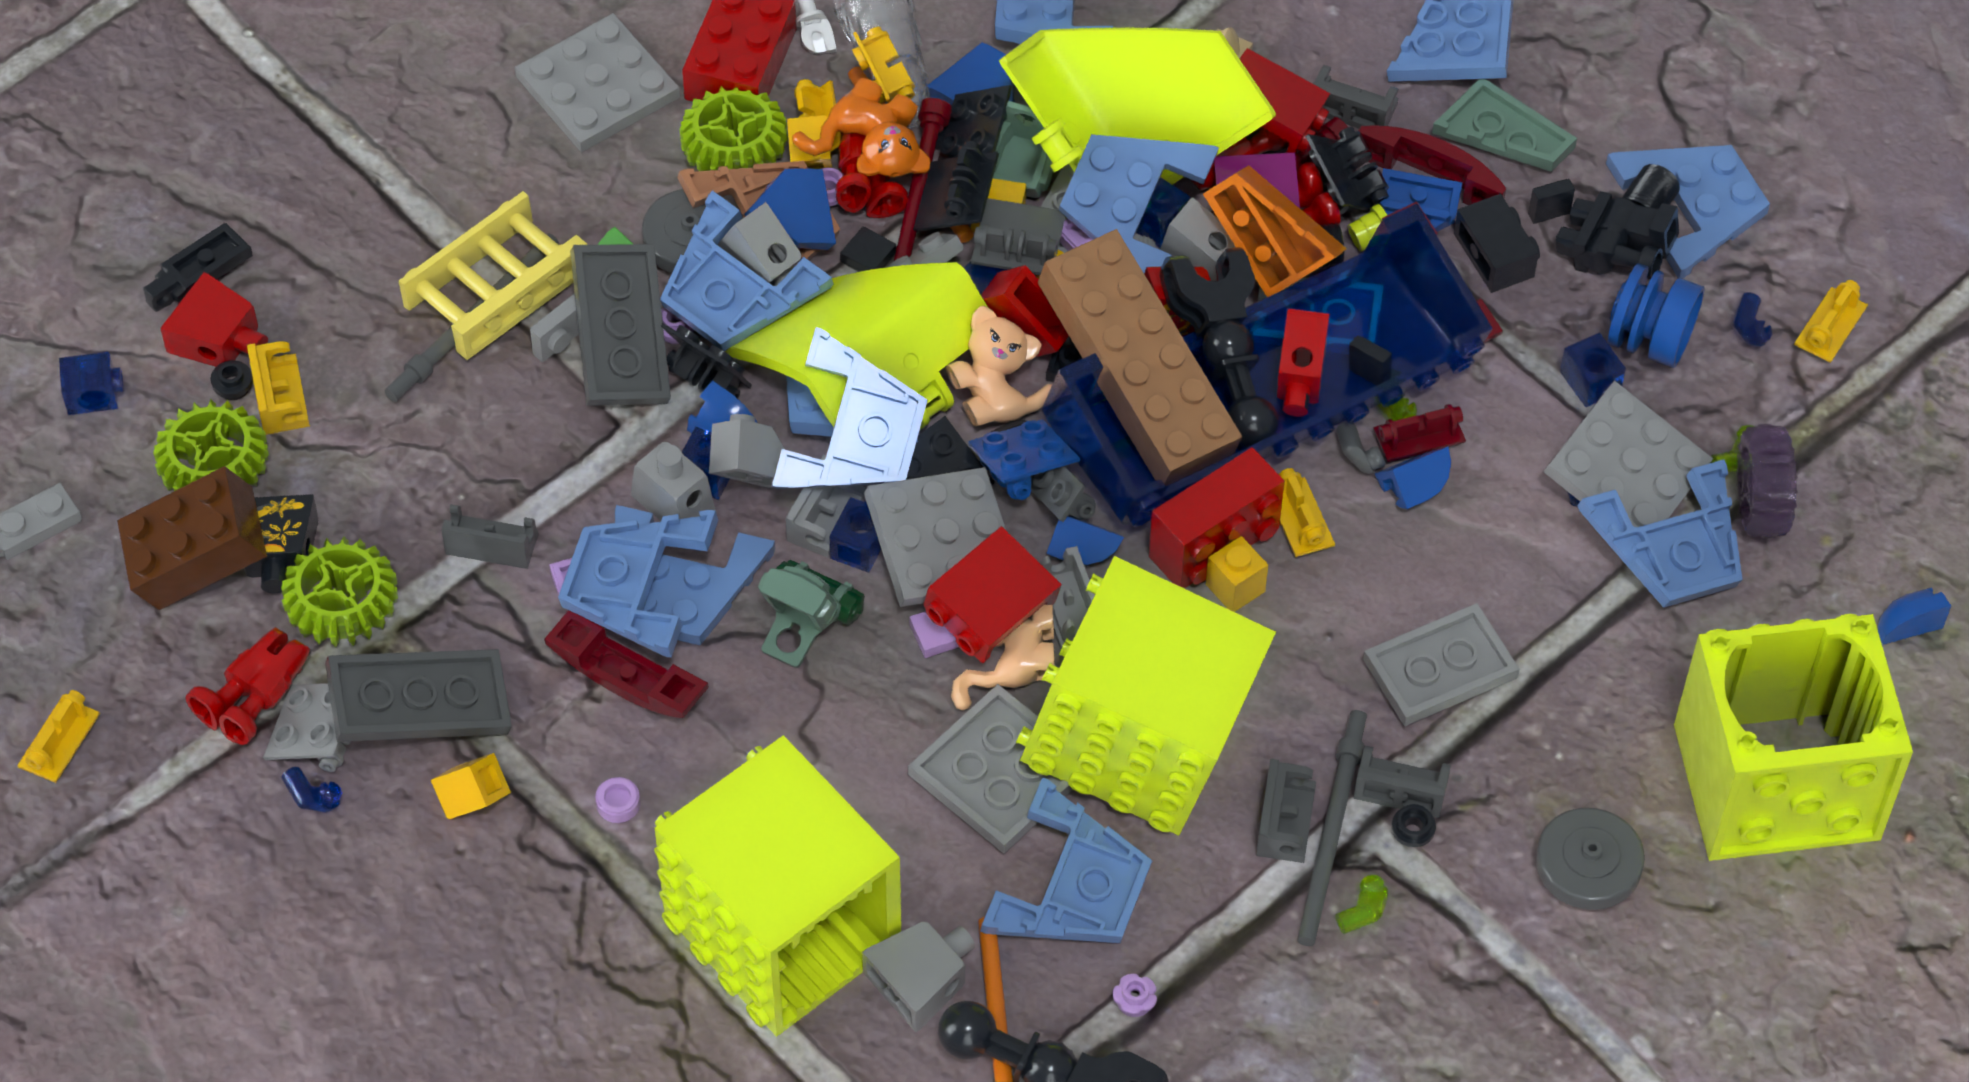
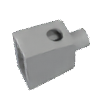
M1191 198L1169 224L1160 250L1172 256L1184 255L1189 257L1193 267H1204L1207 269L1211 281H1217L1215 269L1217 260L1225 249L1233 248L1235 245L1219 219L1197 200Z
M766 202L734 224L718 243L719 247L772 286H777L802 259L800 251Z
M662 442L634 466L631 496L660 521L663 516L678 514L679 518L683 519L700 516L699 511L715 510L706 474L684 456L677 446L671 445L669 442Z
M920 922L862 952L863 973L908 1025L917 1032L965 984V964L961 957L973 950L975 943L962 926H958L942 938L928 922Z

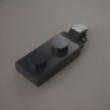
M223 223L161 263V270L155 275L156 279L143 287L145 301L155 312L171 305L174 300L180 302L203 272L218 279L252 257V249L227 223Z

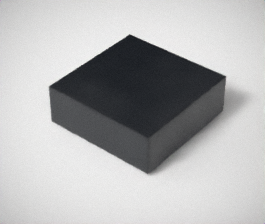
M1570 179L1560 180L1532 189L1528 215L1533 224L1570 214L1575 192Z
M862 226L840 252V261L859 272L884 268L896 253V243Z
M1357 335L1349 343V371L1383 389L1391 381L1392 353Z

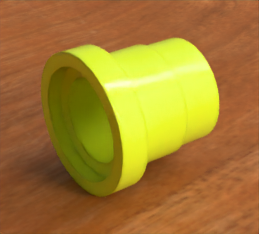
M1379 204L1371 207L1370 213L1347 225L1349 235L1360 252L1382 242L1389 244L1381 223L1382 218L1387 216V214Z

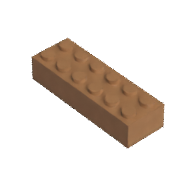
M1115 229L1046 261L1041 271L1038 285L1160 489L1164 490L1232 457L1242 439V435L1118 230Z

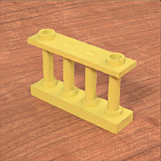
M522 191L510 201L504 202L495 212L417 268L409 270L399 280L404 307L410 311L426 300L453 323L451 327L456 351L466 360H469L573 283L570 251L573 245H587V243L575 235L564 244L558 245L532 223L529 196ZM516 233H520L543 252L546 257L534 266L527 267L501 244ZM488 255L516 279L504 288L496 290L470 267ZM457 277L482 298L484 302L471 312L465 313L440 292L439 289Z

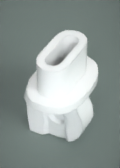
M798 0L797 4L800 15L796 18L795 22L797 27H801L803 47L812 54L836 52L832 27L824 12L816 9L814 0Z

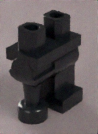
M1600 191L1595 201L1576 198L1571 207L1570 223L1580 226L1581 229L1579 231L1561 227L1555 241L1557 253L1574 258L1575 270L1587 273L1590 269L1598 272V274H1606L1615 265L1634 268L1639 263L1648 266L1647 279L1651 280L1653 274L1660 270L1662 259L1667 258L1679 235L1678 207L1662 203L1658 210L1636 205L1625 198L1617 197L1612 199V194Z

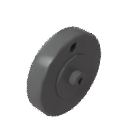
M683 189L665 194L656 200L647 210L642 223L643 244H654L656 265L670 273L673 272L680 255H684L693 236L692 229L695 224L698 225L706 208L704 204L693 209Z
M1597 808L1572 809L1555 817L1543 830L1536 852L1537 871L1549 892L1568 905L1587 910L1609 908L1626 900L1639 884L1645 861L1642 842L1631 825L1621 817Z

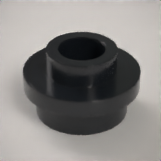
M236 360L225 361L214 368L210 377L213 390L226 400H238L244 397L253 383L250 368L245 363Z
M1410 804L1395 813L1392 819L1391 830L1395 839L1401 844L1408 847H1421L1433 839L1436 822L1432 814L1424 806ZM1408 825H1416L1420 828V831H1411L1406 827Z

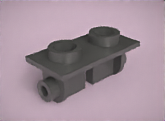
M1066 466L1032 475L1031 491L1060 521L1064 522L1069 514L1078 519H1088L1094 515L1096 508L1095 500L1083 492L1086 486Z

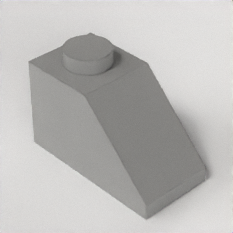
M730 415V421L712 424L709 474L774 489L771 486L781 450H785L771 426L756 423L755 417L751 415Z

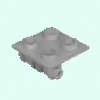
M328 683L290 686L263 756L265 760L317 758L320 761L319 767L327 772H334L336 767L342 766L343 756L346 751L344 745L350 744L351 741L337 742Z

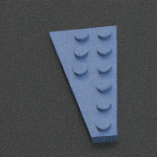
M1426 0L1417 15V24L1410 36L1406 35L1401 44L1399 57L1396 62L1392 61L1387 69L1388 82L1507 78L1514 0Z

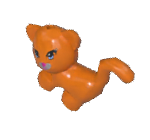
M860 78L854 88L831 108L827 120L821 126L820 138L818 140H812L801 131L796 132L792 136L793 144L800 151L817 156L832 149L837 132L865 135L866 137L861 148L862 154L857 158V169L859 173H863L866 176L881 174L889 177H899L908 173H927L930 168V158L919 148L914 132L908 129L917 114L918 106L910 98L899 94L891 102L884 105L881 104L880 98L883 92L881 86L867 78Z

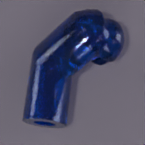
M1747 292L1741 296L1733 319V327L1746 344L1753 347H1761L1772 337V328L1770 325L1764 328L1765 321L1756 319L1761 298L1755 293Z
M292 767L283 773L282 781L299 808L327 813L335 810L340 805L342 790L335 782L330 781L329 784L323 782L319 787L311 786L300 767Z

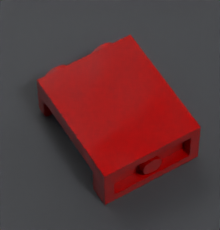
M1246 48L1239 59L1276 113L1272 120L1261 127L1289 142L1286 153L1296 154L1298 150L1305 153L1310 146L1305 136L1308 134L1315 135V131L1319 132L1330 111L1325 109L1324 106L1331 93Z
M1001 526L928 587L923 605L927 615L936 625L944 626L956 637V642L964 653L969 656H975L981 663H984L990 658L993 648L1043 605H1053L1056 602L1062 584Z

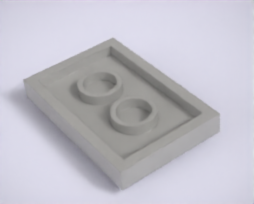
M1477 603L1364 651L1363 661L1404 726L1517 679L1520 670Z

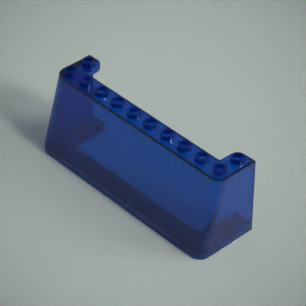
M1414 204L1382 219L1363 253L1245 308L1247 318L1242 324L1251 332L1254 338L1253 354H1258L1260 359L1250 371V376L1256 395L1271 402L1278 413L1279 427L1275 435L1248 448L1238 445L1233 455L1165 486L1162 480L1155 481L1099 387L1097 381L1104 367L1096 353L1058 370L1041 411L1055 433L1080 457V461L1077 463L1123 525L1132 523L1133 527H1139L1151 520L1152 510L1251 447L1264 459L1275 454L1277 458L1285 457L1299 447L1298 443L1310 437L1313 441H1318L1335 430L1334 426L1341 422L1347 421L1348 424L1356 423L1370 413L1369 409L1379 404H1382L1384 408L1389 407L1400 401L1405 396L1404 392L1414 387L1422 391L1439 381L1440 375L1450 370L1453 374L1466 370L1474 364L1473 356L1485 347L1484 341L1493 328L1419 205ZM1288 309L1329 314L1326 356L1319 402L1315 404L1309 403L1308 413L1305 416L1286 414L1283 411L1284 400L1277 397L1278 375ZM1195 331L1182 337L1228 411L1233 403L1226 379H1211L1210 374L1215 368L1208 364L1202 353L1204 337L1197 338ZM1357 335L1392 353L1390 380L1376 386L1349 371V343Z

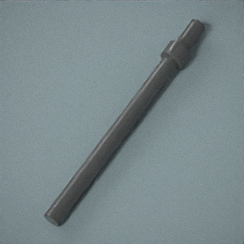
M548 233L547 235L559 245L557 238ZM534 246L520 261L527 267H532L545 258L546 255ZM507 272L493 287L496 290H500L516 278ZM480 298L465 313L471 312L482 304L484 300ZM452 327L446 330L421 355L415 354L404 365V372L385 389V394L388 398L397 402L415 383L421 384L433 373V366L455 346Z
M1352 710L1350 712L1345 737L1339 740L1336 752V759L1339 763L1297 938L1298 943L1304 946H1313L1315 944L1355 767L1361 763L1365 747L1362 737L1367 714L1360 710Z

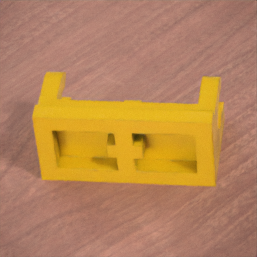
M279 341L255 346V343L247 345L260 419L266 435L310 427L296 354L273 356L277 353L289 352V343Z

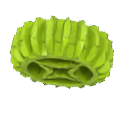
M721 86L717 94L706 91L703 97L704 100L693 99L692 109L685 110L679 129L681 149L684 151V155L687 156L690 166H697L699 171L717 170L721 166H727L728 169L752 168L753 164L776 163V159L783 158L784 146H786V141H788L786 117L781 112L778 102L770 101L767 92L754 95L750 90L739 91L735 87L734 90L726 91Z
M210 399L207 407L202 408L194 402L192 411L188 413L178 408V420L166 419L165 431L157 432V445L154 446L153 450L156 461L155 467L157 474L162 478L163 484L168 491H176L223 466L254 487H257V475L265 474V461L268 460L269 456L266 433L260 427L255 415L248 416V412L243 406L234 410L233 405L228 400L221 407H217L212 399ZM228 437L236 439L243 447L234 445V441L228 440ZM179 460H188L189 464L194 465L195 468L191 469L182 464Z
M343 536L339 544L332 545V542L326 538L324 547L320 549L310 544L308 556L297 554L296 566H287L285 573L287 579L282 581L281 586L283 594L282 603L284 611H287L289 622L293 627H299V631L304 638L313 634L314 640L319 645L327 638H330L331 644L337 647L341 639H348L354 646L356 636L362 634L370 640L372 635L371 627L384 629V617H393V603H396L398 599L396 573L393 572L387 557H381L380 551L376 546L366 549V545L361 538L353 545H349V541L345 536ZM365 596H367L361 603L358 604V602H359L362 598H364Z

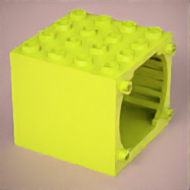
M1114 556L1104 578L1093 573L1086 591L1094 593L1095 596L1073 641L1066 638L1059 655L1065 658L1060 668L1049 663L1042 681L1052 685L1033 730L1023 726L1016 741L1017 744L1025 746L1020 761L1028 764L1038 774L1051 775L1060 780H1065L1073 790L1081 794L1094 795L1108 802L1113 809L1119 812L1132 813L1148 821L1153 828L1159 831L1172 832L1179 836L1220 756L1276 631Z
M1844 614L1835 619L1817 621L1800 619L1791 624L1774 626L1757 624L1748 629L1731 631L1714 629L1705 634H1698L1674 728L1708 860L1881 840L1913 750L1873 614L1861 616ZM1829 714L1824 731L1830 737H1840L1838 745L1775 752L1773 744L1763 745L1756 740L1757 736L1754 733L1745 731L1741 725L1796 718L1798 726L1803 725L1805 717Z
M784 735L765 749L761 746H756L755 750L758 753H755L752 749L748 753L747 761L673 815L670 811L664 812L666 819L660 815L655 821L656 827L654 828L657 846L654 848V852L659 863L657 875L661 881L662 891L659 892V895L663 902L664 912L662 913V918L665 924L675 935L682 933L690 942V949L696 959L704 966L710 964L718 972L719 982L726 992L733 997L738 994L747 1004L746 1010L752 1020L761 1028L766 1025L776 1037L863 973L862 952L901 932L900 857Z

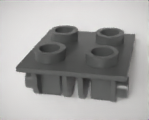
M988 198L982 222L975 229V247L971 264L1007 270L1026 265L1033 274L1040 275L1044 263L1057 256L1066 216L1057 209Z

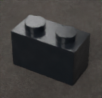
M1501 194L1457 210L1454 235L1491 293L1535 277L1537 261L1540 258L1539 246L1532 236L1528 237L1521 226L1518 212L1514 207L1508 206Z

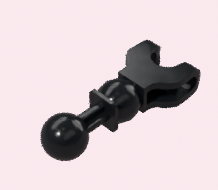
M1240 247L1225 249L1215 265L1217 281H1209L1198 275L1189 257L1184 255L1166 257L1160 270V278L1167 305L1177 316L1187 320L1193 326L1197 338L1204 337L1202 353L1208 364L1215 368L1210 374L1211 379H1226L1233 401L1227 412L1242 435L1239 446L1256 449L1267 445L1277 433L1279 417L1271 402L1256 395L1250 376V371L1260 359L1258 354H1253L1254 338L1251 332L1242 324L1247 318L1245 301L1251 294L1255 284V276L1246 252Z
M961 1001L951 1005L943 1013L939 1021V1039L947 1052L960 1059H974L987 1054L1016 1068L1013 1082H1020L1021 1079L1024 1082H1169L1167 1074L1162 1068L1129 1051L1114 1052L1105 1057L1098 1058L1082 1052L1077 1061L1073 1051L1065 1044L1052 1040L1039 1042L1040 1033L1036 1031L1029 1044L998 1030L991 1012L984 1005L974 1001Z

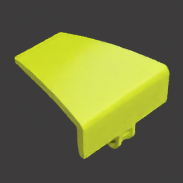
M1134 27L1039 30L999 60L1009 78L1044 127L1031 139L1035 145L1040 144L1052 161L1050 167L1054 172L1067 164L1075 172L1091 134L1214 145L1219 147L1218 155L1276 116L1274 109L1221 31ZM1164 169L1151 199L1184 176Z
M957 262L912 264L871 269L832 278L834 285L830 289L724 351L733 358L775 370L806 385L834 427L847 378L805 366L814 330L816 327L821 328L846 347H850L859 353L861 357L880 370L886 371L928 400L920 426L921 430L929 424L930 418L939 411L945 412L954 405L953 395L939 371L969 349L968 343L972 334V315L980 306L987 307L967 271Z

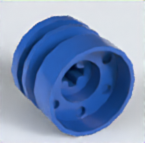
M1638 263L1634 266L1626 282L1622 284L1610 315L1608 345L1619 348L1629 332L1628 352L1634 354L1644 338L1649 339L1648 358L1675 368L1693 332L1704 298L1705 287L1678 278L1668 293L1662 292L1664 273L1657 270L1649 281L1648 286H1646L1648 266Z

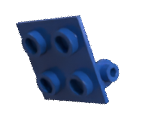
M1043 419L1027 421L1021 426L1000 432H989L983 437L968 441V446L980 457V463L986 470H990L991 476L1001 487L1007 488L1008 495L1016 500H1024L1030 496L1031 475L1080 461V457Z

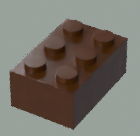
M225 466L117 520L130 590L158 610L267 557L253 488Z

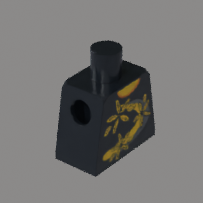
M313 494L255 497L267 557L245 567V571L248 577H261V589L267 593L282 592V581L287 579L285 574L287 566H296V555L308 556L310 544L314 545L318 526V513Z

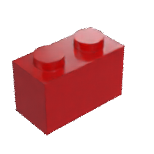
M1026 265L998 272L981 294L987 307L994 311L997 317L1006 318L1019 326L1025 334L1032 335L1040 341L1042 346L1036 357L1057 352L1069 335L1038 285L1039 279Z

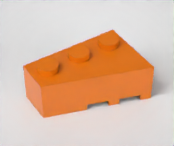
M1249 165L1203 193L1235 247L1243 248L1246 252L1255 279L1268 299L1333 260L1347 249Z

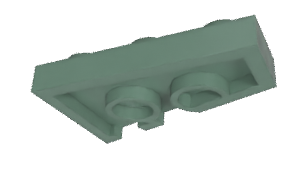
M1479 79L1433 123L1432 134L1550 172L1575 149L1577 142L1575 136L1486 79Z

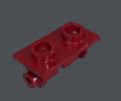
M1451 404L1445 405L1443 409L1396 421L1388 419L1385 424L1373 427L1387 462L1466 442L1459 423L1463 422L1462 410L1459 406L1452 407Z

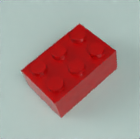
M712 0L682 69L684 99L692 102L693 99L704 100L703 97L706 91L717 94L721 86L726 91L734 90L735 87L739 91L750 90L754 95L767 92L769 97L797 30L795 0Z
M1251 447L1152 510L1149 558L1173 584L1185 589L1191 584L1197 585L1206 580L1209 556L1240 536L1252 546L1259 540L1261 542L1267 541L1278 531L1285 481Z

